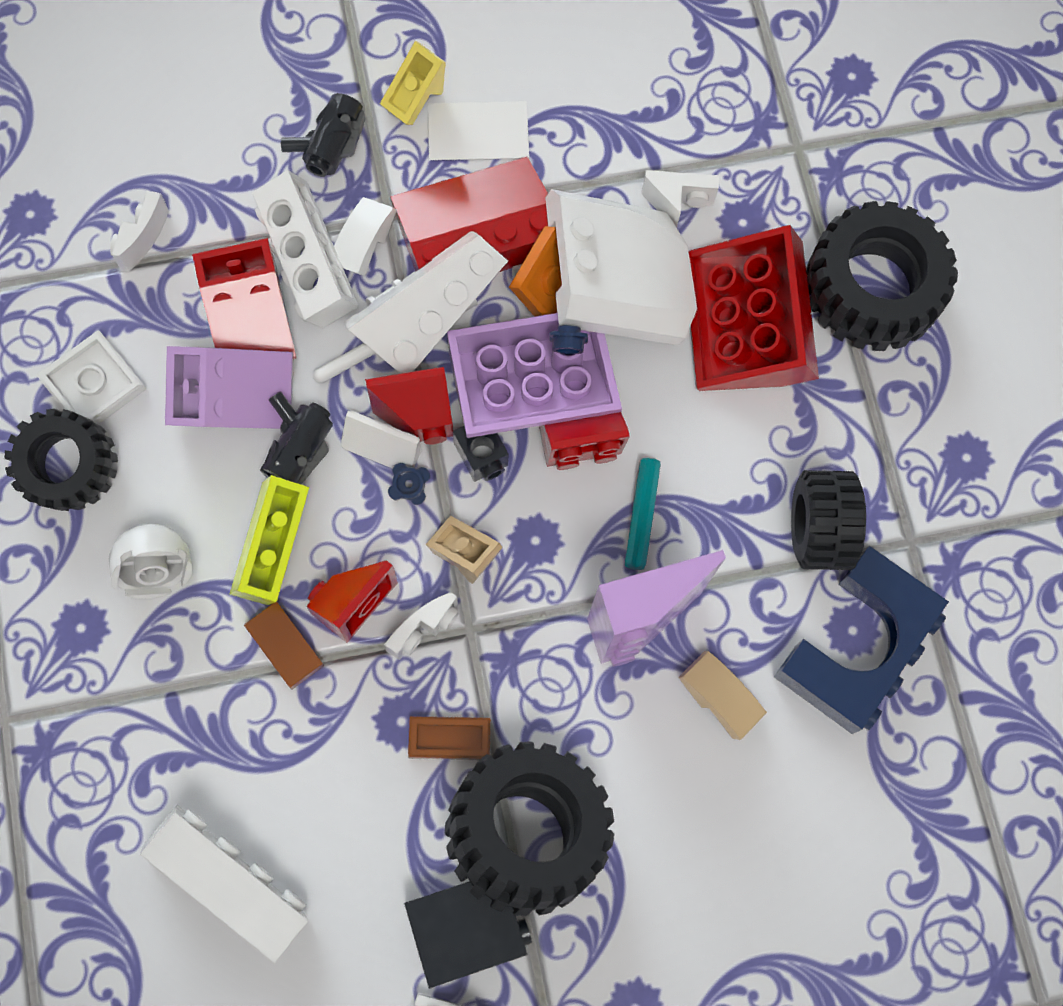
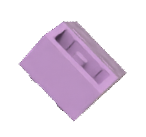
M167 346L165 425L280 429L283 420L268 400L281 391L291 405L293 352Z

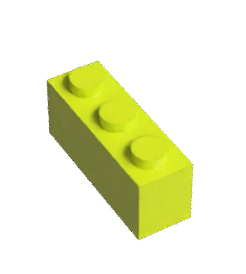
M272 475L262 482L229 593L230 595L265 605L277 602L310 487Z

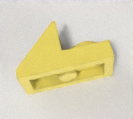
M415 41L382 98L380 105L406 125H413L430 94L441 95L443 93L446 62L420 42Z

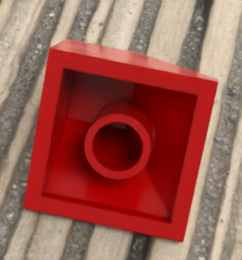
M444 367L365 379L373 414L392 427L419 437L420 442L424 441L428 445L439 444L446 441L447 437H453V423Z
M386 560L333 575L327 583L321 581L313 588L308 596L310 602L306 607L311 615L348 643L398 584L394 567Z

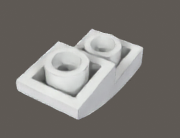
M146 191L143 204L139 203L136 208L135 223L122 221L118 234L113 235L110 243V253L121 271L129 272L148 253L158 238L169 212L161 193Z
M364 197L361 199L344 224L334 245L344 269L365 276L377 242L385 244L397 209Z
M451 592L414 612L384 644L386 651L400 660L405 652L411 655L416 650L424 636L420 633L422 628L435 637L441 628L447 631L460 612L455 609L458 605L457 596Z

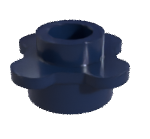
M562 325L558 326L557 331L549 332V341L553 342L552 351L556 353L581 354L584 352V344L588 343V334L581 332V328L577 326Z
M404 463L396 464L392 469L394 477L393 485L388 489L389 497L395 501L402 498L411 500L414 505L422 504L426 499L424 488L425 483L430 479L429 471L424 467L414 469L407 467ZM411 480L413 482V485L410 488L406 487L405 485L406 481Z

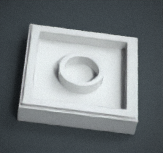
M99 330L36 374L63 409L93 420L96 424H100L146 390L143 383Z

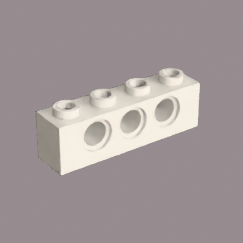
M287 170L252 192L258 206L255 208L256 215L267 228L270 236L268 241L271 250L281 262L283 267L281 275L286 285L292 289L296 299L294 307L299 317L305 322L324 328L358 308V302L307 181ZM318 278V282L313 288L314 282Z

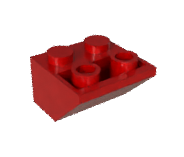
M621 412L539 426L547 467L556 465L557 470L572 469L580 465L579 461L594 459L596 464L614 461L617 459V455L622 454L630 437L628 427Z

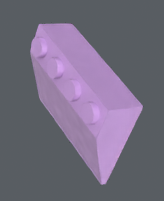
M558 313L448 331L450 361L467 438L622 412L605 334L581 330V332L588 334V343L584 344V352L581 354H561L552 351L553 342L549 341V332L557 331L559 326Z
M720 550L599 585L587 621L600 663L611 661L614 667L634 661V655L638 654L703 592L725 560L724 551Z

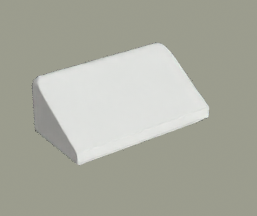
M354 411L347 412L341 440L343 449L392 469L398 463H404L407 467L411 468L415 467L421 453L419 437Z

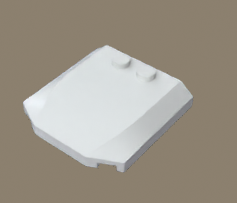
M551 189L545 199L548 227H556L562 286L556 292L559 326H577L584 331L679 345L688 334L697 310L688 246L668 213Z

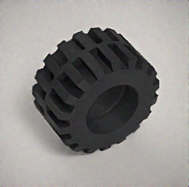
M46 409L45 415L36 412L30 415L31 423L22 421L17 426L21 432L18 436L11 434L8 442L13 444L12 451L5 450L4 459L11 461V466L5 467L7 476L15 478V481L11 483L13 488L18 492H23L22 497L27 501L37 503L38 506L60 511H69V509L81 510L86 508V503L95 504L100 500L98 494L100 492L107 493L111 488L106 482L109 477L115 479L117 470L111 469L112 463L118 462L117 454L111 452V448L115 445L112 438L105 436L107 431L102 426L94 423L93 420L63 409V412L57 409ZM64 439H72L79 450L80 459L78 467L69 479L61 483H54L49 478L45 468L47 453L57 442Z
M804 470L795 485L791 508L792 545L800 567L802 569L818 570L854 569L862 554L866 535V502L858 475L854 471Z

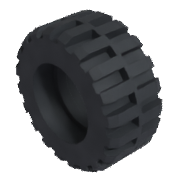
M877 201L865 202L861 210L858 206H852L844 210L842 216H836L828 224L806 267L809 294H811V311H819L820 316L817 321L824 329L830 326L835 330L833 334L835 338L843 341L844 338L852 340L853 347L864 349L866 345H872L873 351H885L890 344L893 349L905 347L909 341L918 340L925 334L928 328H931L951 301L955 292L953 286L958 278L957 268L952 267L957 261L955 252L952 248L947 249L946 247L950 240L944 231L937 232L934 228L936 223L928 216L925 219L916 214L918 210L907 206L906 209L899 208L897 202L886 201L883 206H878ZM869 254L889 259L905 274L909 284L910 295L900 299H884L868 293L854 279L850 270L849 260L856 256Z
M532 741L519 742L514 751L512 746L507 744L497 748L493 755L486 754L476 763L473 770L468 772L448 809L450 815L445 822V835L451 837L446 849L449 859H457L459 862L454 872L461 882L467 878L474 885L470 893L478 900L483 895H486L492 899L490 907L500 912H503L507 906L513 907L514 916L527 917L532 910H535L540 916L551 913L557 906L563 908L571 903L596 879V875L604 868L609 859L607 851L613 846L615 834L612 830H608V828L615 821L613 809L611 807L605 808L604 802L609 797L604 786L600 785L597 787L593 779L596 774L588 766L583 770L575 763L578 757L568 751L562 756L556 753L557 747L544 743L540 749H535ZM516 796L527 797L546 806L556 817L562 830L563 850L559 857L552 861L536 862L524 859L512 852L501 840L494 823V808L500 800Z

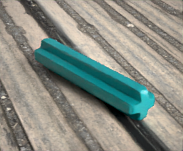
M642 458L639 464L625 558V567L634 570H644L647 564L661 467L660 461L653 458Z

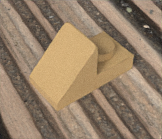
M450 516L426 543V546L433 554L457 567L471 584L478 579L502 549V545L453 516Z

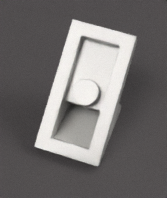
M646 170L642 195L656 210L667 212L677 228L681 214V204H687L694 208L714 205L719 189V175Z

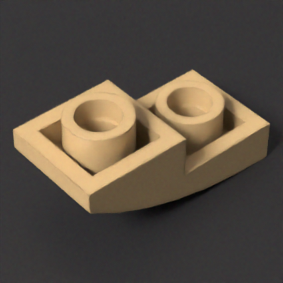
M704 651L678 677L700 707L709 708L732 739L742 740L767 713L744 684L709 651Z

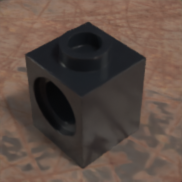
M464 426L453 431V443L474 482L482 478L485 481L492 480L505 471L504 467L508 466L509 454L498 433L467 438ZM478 446H487L493 453L487 458H478L472 451Z

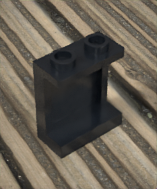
M470 881L404 903L429 989L528 955L525 945L531 944L532 939L525 918L517 920L511 906H507L503 912L491 908L492 899L486 895H483L478 900L470 893L474 886Z

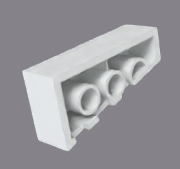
M471 231L434 257L427 265L407 276L399 285L385 295L379 296L371 302V305L357 315L354 314L344 323L352 334L400 374L413 372L508 260L480 235Z
M177 805L144 843L140 855L275 963L308 922L306 914L302 911L306 904L288 889L283 894L270 884L274 878L255 862L250 867L238 857L241 851L223 836L217 839L205 829L208 824L190 809L185 812Z

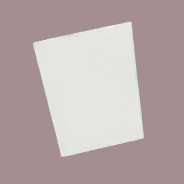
M527 101L428 103L429 160L515 159L527 156L529 158Z

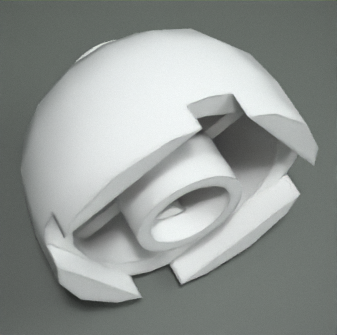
M142 524L125 531L117 538L109 554V571L112 587L117 590V586L125 589V596L131 598L151 599L171 594L169 586L176 585L181 581L183 587L188 583L193 574L190 552L186 542L173 529L163 525Z

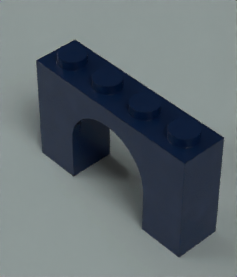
M870 545L862 552L856 567L848 570L838 585L872 608L884 622L888 634V649L881 664L873 670H851L841 666L803 639L793 648L774 675V678L851 734L861 731L863 728L870 730L877 722L882 713L877 707L885 696L891 698L900 688L904 681L899 676L907 664L912 667L921 657L925 650V647L921 645L922 641L928 633L934 635L946 619L942 612L949 603L948 600Z

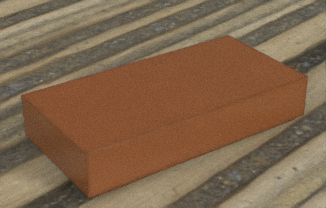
M278 602L273 603L244 624L245 628L291 690L324 667L321 660Z
M410 716L408 758L480 760L486 754L490 755L491 718Z

